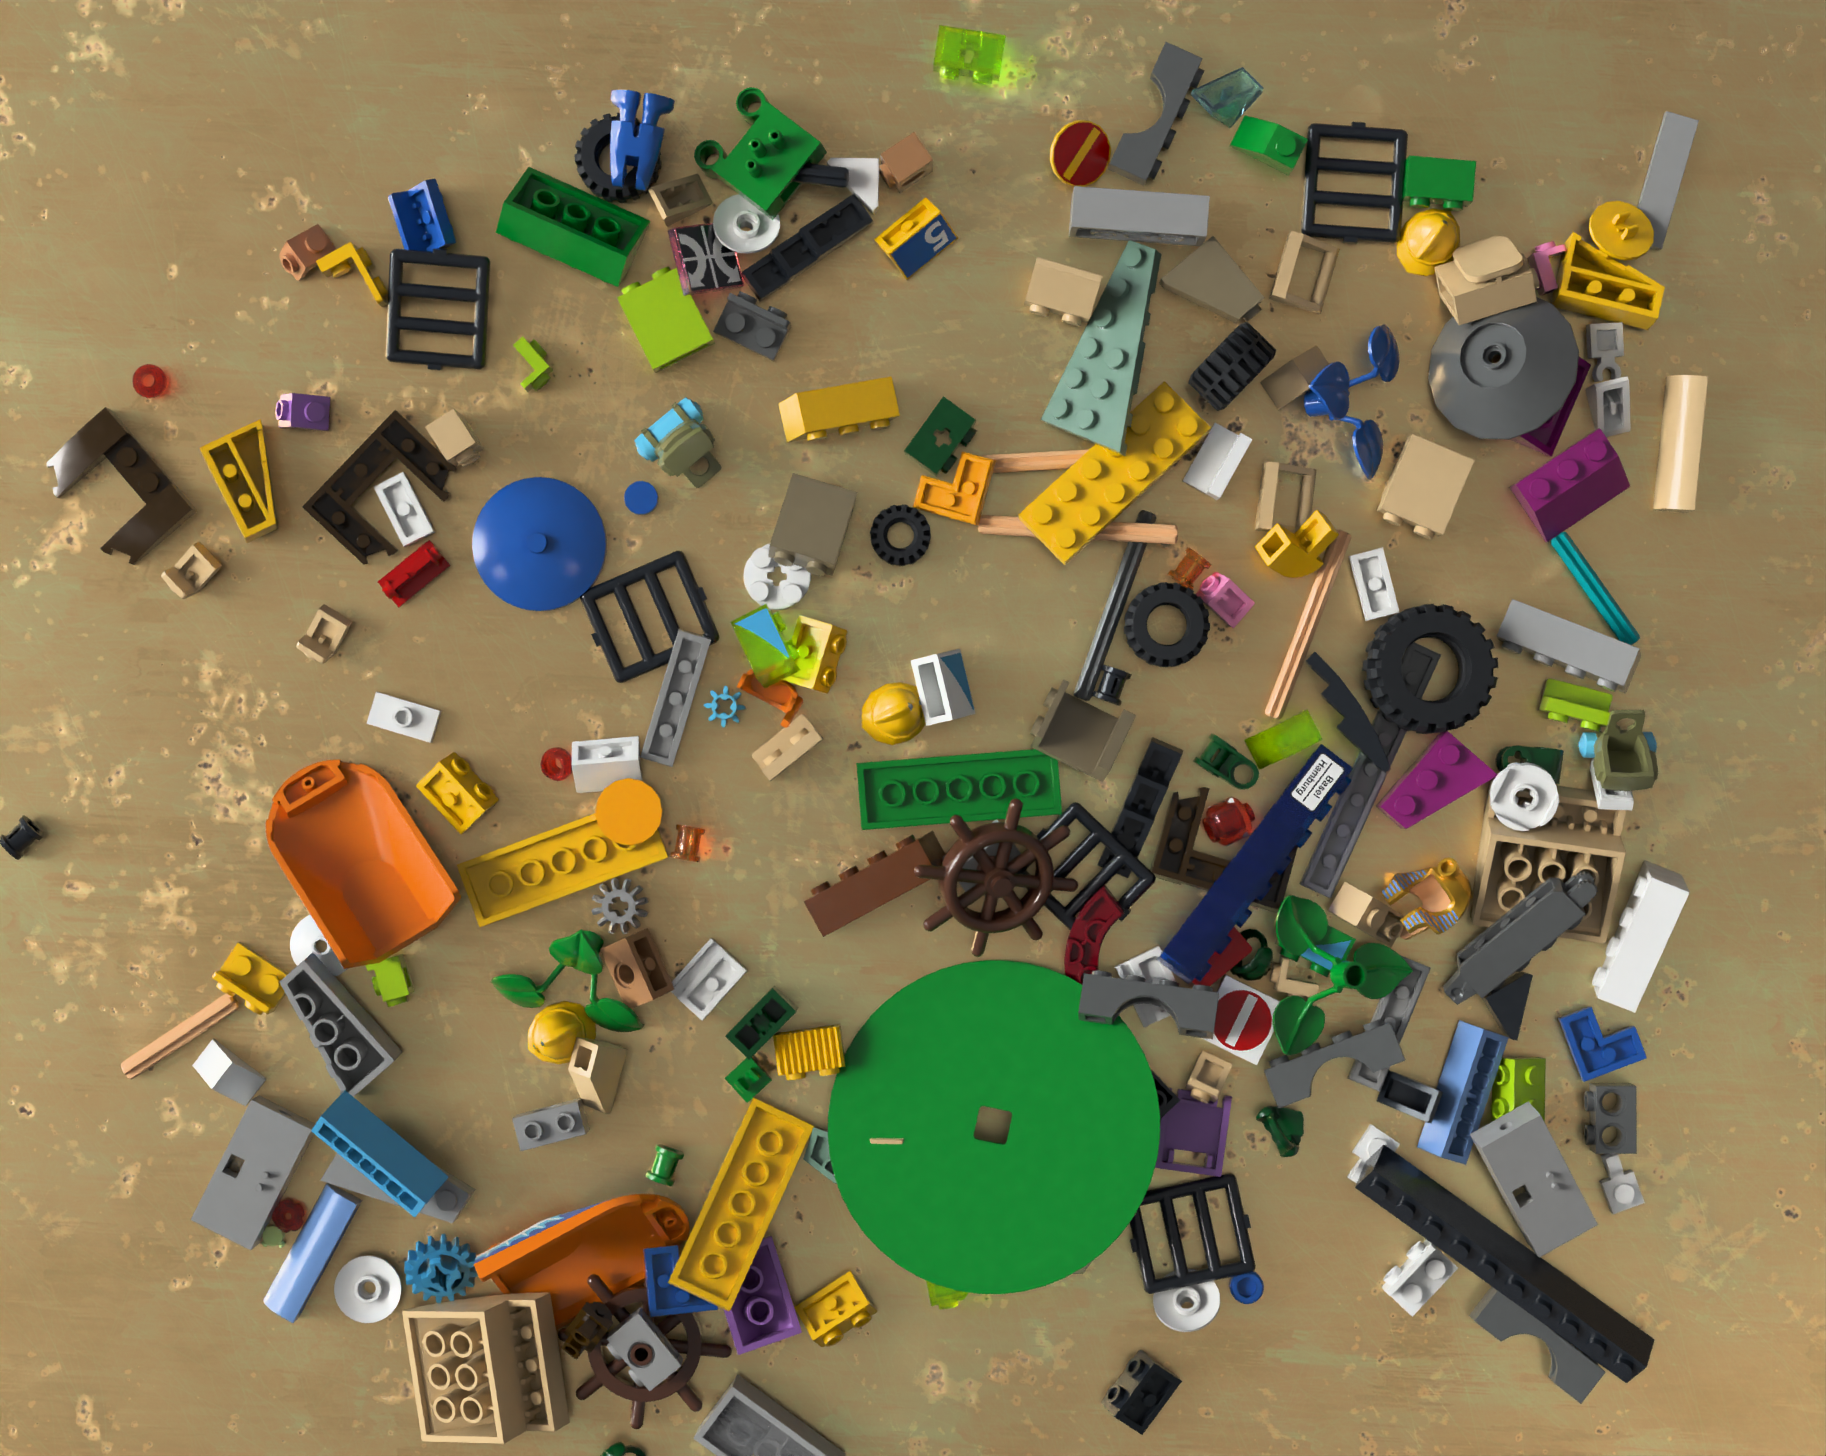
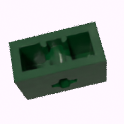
M943 396L906 447L904 454L936 477L941 471L947 474L958 459L953 454L959 445L962 444L966 447L976 434L977 430L973 428L976 419ZM945 431H948L951 444L948 446L943 443L938 447L935 434H943Z
M774 985L725 1037L750 1060L797 1012L798 1008Z

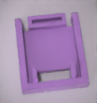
M1178 1089L1177 1097L1180 1101L1160 1119V1142L1155 1168L1221 1177L1232 1096L1224 1095L1223 1106L1220 1108L1217 1107L1218 1099L1216 1103L1211 1100L1209 1103H1203L1191 1097V1091ZM1174 1149L1206 1153L1204 1166L1173 1162Z

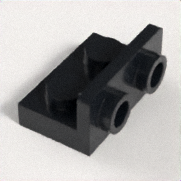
M1139 1350L1135 1357L1128 1362L1126 1369L1115 1384L1108 1389L1102 1404L1116 1419L1143 1435L1182 1381L1177 1375L1155 1362L1146 1352Z

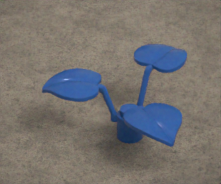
M1386 324L1376 326L1369 337L1368 353L1370 361L1374 366L1370 373L1350 380L1348 371L1343 363H1330L1310 383L1308 387L1311 390H1308L1304 396V407L1308 416L1328 415L1330 421L1340 420L1356 426L1357 429L1354 430L1352 435L1353 448L1367 480H1371L1380 465L1383 454V439L1379 427L1373 420H1366L1363 423L1360 419L1346 416L1350 403V392L1348 389L1351 386L1375 378L1379 374L1384 382H1390L1396 376L1400 361L1399 350L1395 337Z

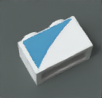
M960 649L911 660L926 726L976 714Z

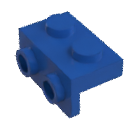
M436 179L424 180L408 191L392 193L388 196L404 249L433 252L434 248L446 249L456 243L453 227L450 224L443 203V196Z

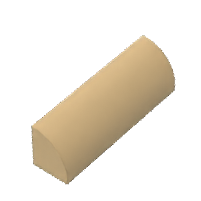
M1672 375L1666 377L1653 510L1679 513L1695 511L1708 376Z

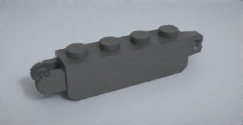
M1585 870L1583 872L1580 871V873L1572 876L1565 883L1560 878H1548L1457 953L1458 970L1443 985L1446 995L1458 1005L1475 994L1483 998L1489 992L1492 993L1499 990L1505 983V979L1515 971L1520 972L1525 969L1530 963L1531 958L1541 950L1546 951L1551 948L1556 942L1557 937L1563 932L1577 927L1582 921L1583 916L1586 915L1584 906L1598 892L1592 873H1589V871L1585 872Z

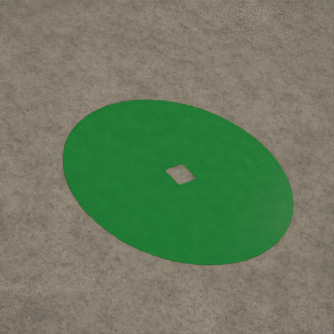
M984 960L962 963L923 976L901 989L883 1003L856 1034L844 1055L845 1066L839 1067L840 1073L836 1075L831 1092L828 1111L829 1155L836 1183L852 1217L875 1246L897 1265L924 1280L956 1291L976 1294L1024 1292L1059 1281L1088 1265L1121 1235L1133 1219L1146 1195L1157 1162L1160 1142L1158 1094L1145 1054L1135 1036L1119 1015L1113 1025L1079 1020L1078 1011L1082 984L1051 969L1029 963L1008 960ZM985 1106L1012 1113L1008 1138L1005 1144L1002 1145L974 1138L980 1107ZM870 1138H903V1144H871Z

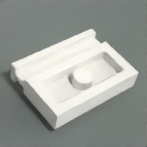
M710 938L672 981L675 990L671 992L703 1021L748 970L716 943L713 938Z
M1159 946L1115 966L1121 979H1125L1127 975H1135L1145 978V982L1159 984L1160 980L1176 982ZM1153 1004L1133 1005L1144 1028L1170 1016L1166 1010Z

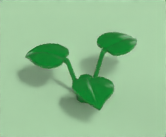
M1294 895L1287 896L1278 910L1276 917L1278 941L1292 955H1302L1310 948L1312 952L1332 962L1330 978L1334 986L1310 996L1307 1001L1300 996L1292 995L1281 1000L1273 1013V1029L1282 1052L1286 1055H1294L1304 1051L1322 1033L1325 1024V1014L1321 1008L1312 1005L1315 1001L1334 993H1341L1343 988L1357 989L1361 995L1369 999H1380L1391 993L1412 972L1409 964L1397 952L1379 943H1366L1360 946L1354 953V962L1342 961L1339 957H1334L1318 948L1314 943L1320 942L1327 933V916L1317 903Z
M581 929L568 937L557 939L551 943L549 952L560 964L541 985L536 986L530 978L516 974L501 975L491 980V983L498 992L509 1001L522 1007L537 1008L545 1002V997L541 993L550 986L565 966L573 967L576 970L591 974L590 1001L592 1004L586 1005L585 1012L593 1022L605 1029L616 1032H632L644 1027V1024L640 1022L635 1012L624 1003L609 998L599 1000L597 997V976L603 969V962L599 953L604 941L598 934L591 931H583Z

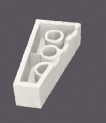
M1644 860L1628 903L1621 914L1615 936L1610 939L1606 948L1604 964L1602 967L1599 966L1592 980V985L1595 986L1594 990L1598 999L1634 1013L1636 1012L1690 893L1681 874Z

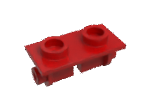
M428 540L381 578L378 583L385 595L392 599L399 608L451 565L434 544Z

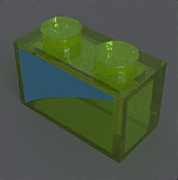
M764 604L731 621L756 679L764 688L800 671L796 659L801 656L793 640L787 641L782 632L787 629V626L779 611L773 613L768 605Z

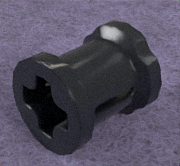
M1103 665L1102 670L1104 674L1098 691H1094L1092 696L1120 706L1122 701L1119 698L1126 680L1130 679L1132 674Z
M24 815L19 819L20 823L7 835L0 836L1 846L17 860L23 857L22 852L35 840H40L44 836L40 828Z

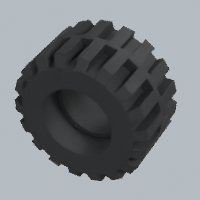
M610 113L603 115L604 119L597 121L595 118L590 122L592 126L588 130L584 127L580 133L582 138L580 141L577 140L575 145L577 154H574L580 177L593 194L597 197H603L605 201L613 202V200H618L619 203H627L626 199L632 198L634 201L639 199V195L643 192L647 194L649 192L648 189L651 188L650 185L658 180V170L661 169L662 165L660 160L661 152L659 153L646 191L636 189V171L638 167L635 166L627 173L623 187L612 186L611 175L603 172L599 165V157L602 150L610 144L611 123L616 120L620 121V113L611 117ZM636 118V126H640V122L638 118Z
M1248 322L1242 323L1192 373L1189 384L1217 411L1225 409L1274 358L1276 349Z
M1167 582L1152 585L1140 592L1130 603L1124 618V634H1126L1127 643L1135 652L1134 654L1146 661V663L1159 667L1181 665L1196 656L1201 651L1203 645L1206 644L1208 631L1210 630L1208 609H1205L1204 601L1201 597L1194 594V591L1189 587L1186 588L1178 583ZM1159 606H1174L1185 616L1186 632L1175 644H1159L1148 633V617Z

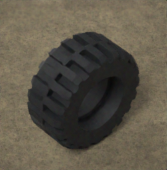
M1424 604L1393 615L1374 632L1375 638L1368 643L1365 650L1368 653L1367 660L1363 661L1362 671L1367 672V680L1363 682L1365 690H1370L1373 696L1370 699L1371 703L1375 708L1379 707L1383 711L1382 716L1388 722L1393 721L1398 724V728L1406 731H1416V733L1420 734L1440 733L1464 726L1465 722L1475 719L1480 714L1479 710L1482 706H1487L1492 698L1489 695L1490 689L1496 688L1498 678L1493 676L1494 668H1498V658H1492L1490 649L1495 648L1491 639L1486 640L1482 634L1485 631L1484 627L1479 622L1473 623L1470 620L1471 615L1464 611L1457 612L1453 606ZM1418 639H1440L1451 648L1457 659L1459 668L1457 683L1453 691L1440 700L1426 701L1417 698L1409 691L1403 681L1401 674L1403 654L1407 647Z

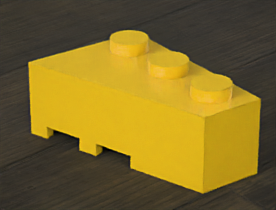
M1572 232L1564 243L1567 251L1561 255L1556 278L1558 288L1553 292L1551 303L1556 308L1617 323L1623 322L1625 325L1648 330L1659 317L1665 287L1629 265L1627 267L1600 249L1598 250L1581 240L1582 237Z
M892 376L799 392L779 403L787 443L808 439V441L827 438V434L839 432L840 436L859 432V427L869 425L871 430L886 428L890 426L891 420L900 416Z
M261 419L200 447V451L246 543L276 530L277 523Z

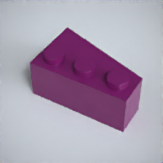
M1448 731L1440 732L1376 807L1400 828L1407 829L1493 779L1498 774Z

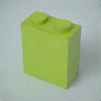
M669 266L651 275L653 280L643 285L640 282H635L621 290L623 295L617 297L655 373L715 344L678 268L671 270Z

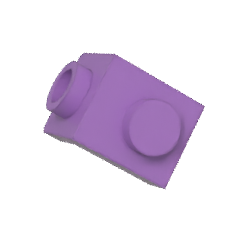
M298 393L281 395L275 410L276 419L279 420V428L328 431L330 397Z

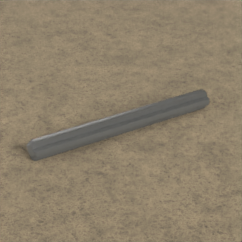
M1141 510L1135 523L1155 524L1156 515ZM1128 542L1074 690V696L1079 699L1089 701L1092 697L1147 543Z

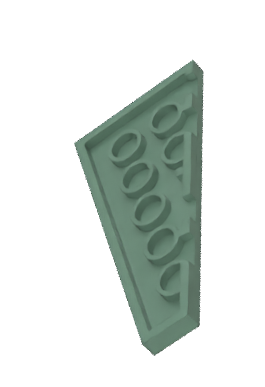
M1132 240L1128 241L1041 418L1046 424L1126 456L1127 444L1125 443L1127 427H1131L1133 417L1130 413L1133 395L1137 394L1146 344L1143 342L1145 326H1149L1151 316L1148 312L1151 294L1155 293L1161 253L1156 249Z

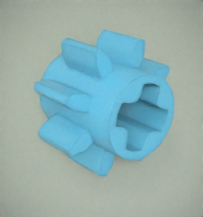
M724 686L723 694L720 695L711 690L710 693L714 699L712 703L704 704V707L712 708L713 711L708 720L713 721L718 717L721 719L722 727H726L727 719L730 718L739 723L740 720L736 714L738 710L746 709L745 706L738 705L737 702L742 693L738 692L731 696L729 695L728 686ZM722 698L724 701L731 699L733 701L730 706L733 712L730 715L724 712L721 714L717 712L720 708L719 699Z

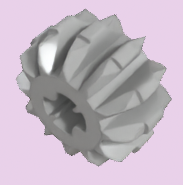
M618 878L611 879L613 891L606 884H601L599 888L605 897L600 895H593L592 897L593 901L602 904V907L592 909V914L597 915L602 912L604 914V917L597 924L601 927L608 920L611 921L608 931L611 934L615 933L618 924H620L623 934L629 933L627 921L636 929L639 928L641 924L635 915L646 917L648 914L646 910L638 908V905L648 903V898L643 897L638 900L636 898V895L643 888L639 885L632 892L629 891L632 881L629 878L625 879L622 889H620ZM615 897H620L622 902L628 903V908L623 910L626 913L625 915H620L619 910L612 909V904L617 902L614 899Z

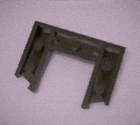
M105 407L69 439L46 464L48 468L54 467L58 486L52 489L54 495L60 498L103 460L107 458L146 505L100 549L109 555L112 554L114 549L131 556L129 563L135 565L194 515L197 509L111 409Z
M394 410L302 506L364 565L368 564L366 557L368 555L386 549L388 556L398 551L352 506V503L397 458L445 502L449 492L443 491L448 470L456 472V467L446 461L443 454L397 410Z
M1198 788V797L1179 800L1178 792H1174L1150 868L1155 877L1179 885L1193 886L1244 901L1247 905L1278 913L1284 900L1302 829L1298 828L1292 833L1278 820L1283 812L1274 807L1255 868L1193 850L1210 788Z

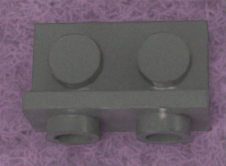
M739 291L737 296L729 293L727 297L728 302L713 332L771 361H775L791 328V323L786 320L787 314L772 306L765 310L755 305L757 299Z

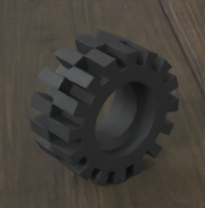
M903 504L893 505L882 510L874 519L870 531L871 543L877 555L882 560L888 562V564L899 566L913 564L922 558L929 547L931 538L930 527L925 516L916 508ZM903 522L912 528L914 538L909 546L896 548L889 543L887 533L889 528L895 523Z

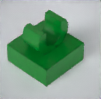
M752 1057L750 1060L748 1058L744 1059L725 1077V1080L748 1103L772 1081V1078Z

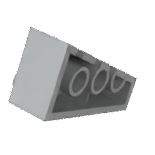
M313 952L280 981L300 1021L304 1022L310 1034V1040L323 1057L329 1075L336 1081L341 1091L340 1095L346 1090L354 1097L402 1053V1050Z
M338 1153L320 1180L400 1206ZM437 1166L449 1178L420 1213L453 1223L459 1217L476 1189Z

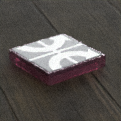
M713 223L674 227L668 230L684 296L732 290L744 286L737 254L718 240L714 232Z

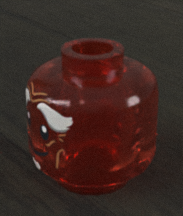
M1229 797L1210 806L1206 810L1203 826L1207 836L1213 843L1218 842L1220 845L1229 846L1251 834V822L1255 821V815L1248 803L1242 804L1237 798Z

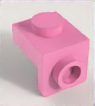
M1554 241L1535 247L1536 253L1527 258L1530 268H1534L1538 276L1539 287L1535 289H1537L1539 296L1552 293L1558 288L1549 258L1559 256L1567 251L1565 244L1555 246Z

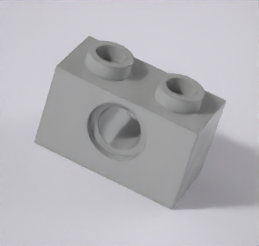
M581 1098L520 1113L512 1118L520 1151L585 1135L590 1130Z

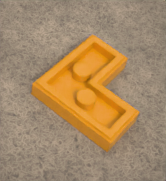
M961 452L954 482L949 483L922 475L913 507L979 525L996 460Z

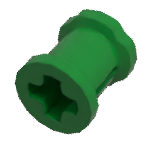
M657 1144L655 1147L657 1151L651 1170L646 1172L645 1177L663 1185L673 1186L675 1182L673 1179L678 1161L683 1159L684 1154L677 1149Z

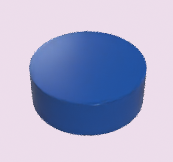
M645 481L632 483L626 489L624 495L627 508L637 515L651 513L657 507L659 500L656 489Z
M1255 1271L1233 1276L1229 1282L1232 1296L1240 1303H1254L1263 1294V1281Z

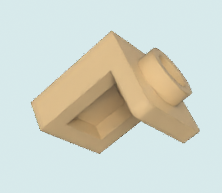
M199 541L189 548L175 566L165 570L161 577L168 584L172 592L179 595L180 598L186 599L201 591L222 565Z
M323 604L318 609L306 635L298 641L296 647L303 651L309 659L324 664L337 653L352 621Z
M1280 956L1279 963L1273 962L1270 974V982L1275 983L1274 989L1288 993V996H1300L1305 1001H1307L1308 997L1317 994L1319 990L1318 984L1286 978L1290 959Z
M1202 1050L1185 1089L1191 1091L1190 1096L1200 1102L1209 1103L1211 1100L1216 1103L1233 1064Z

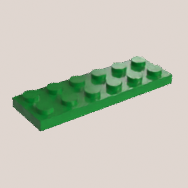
M1036 749L856 763L862 830L950 823V818L953 815L961 816L965 822L1005 819L1009 803L1012 799H1020L1023 803L1020 818L1062 814L1058 760Z

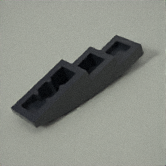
M852 194L802 227L798 233L772 249L768 255L742 271L741 276L760 302L870 225L873 220L856 195Z
M1314 652L1306 660V664L1329 685L1321 693V696L1344 717L1337 726V730L1387 775L1391 770L1390 764L1379 737L1364 710L1341 678Z
M1154 737L1150 741L1111 831V834L1137 858L1183 754L1182 749ZM1104 847L1099 859L1098 866L1104 867L1115 856L1107 847ZM1124 865L1117 874L1129 878L1131 870Z

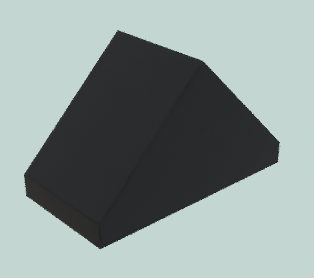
M1521 971L1505 980V983L1499 990L1492 993L1489 992L1482 998L1503 1034L1512 1040H1518L1533 975Z
M1389 1070L1378 1095L1377 1102L1432 1124L1443 1092L1434 1086Z

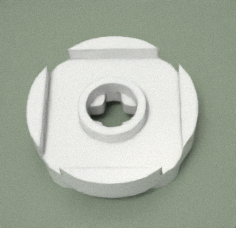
M766 544L756 549L745 565V587L751 598L762 607L771 610L788 609L798 603L807 593L810 586L811 573L801 566L794 564L792 566H783L773 560L774 558L768 557L770 544ZM775 567H781V572L787 574V579L781 580L780 586H774L773 580L768 579V573L774 572Z
M1515 762L1509 764L1498 773L1490 788V806L1497 818L1508 828L1517 831H1529V829L1536 828L1539 825L1540 827L1545 825L1552 819L1559 805V794L1552 776L1544 768L1533 763ZM1525 788L1530 789L1529 794L1533 797L1532 801H1525L1522 805L1517 804L1518 797L1515 796L1516 793L1523 791Z

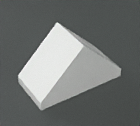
M830 158L827 161V166L844 167L849 170L847 189L852 194H855L859 201L875 215L879 211V158Z
M1627 376L1596 383L1585 389L1595 430L1600 428L1606 437L1631 431L1630 386Z
M215 1039L211 1040L192 1065L212 1090L244 1106L250 1102L266 1081L264 1076Z

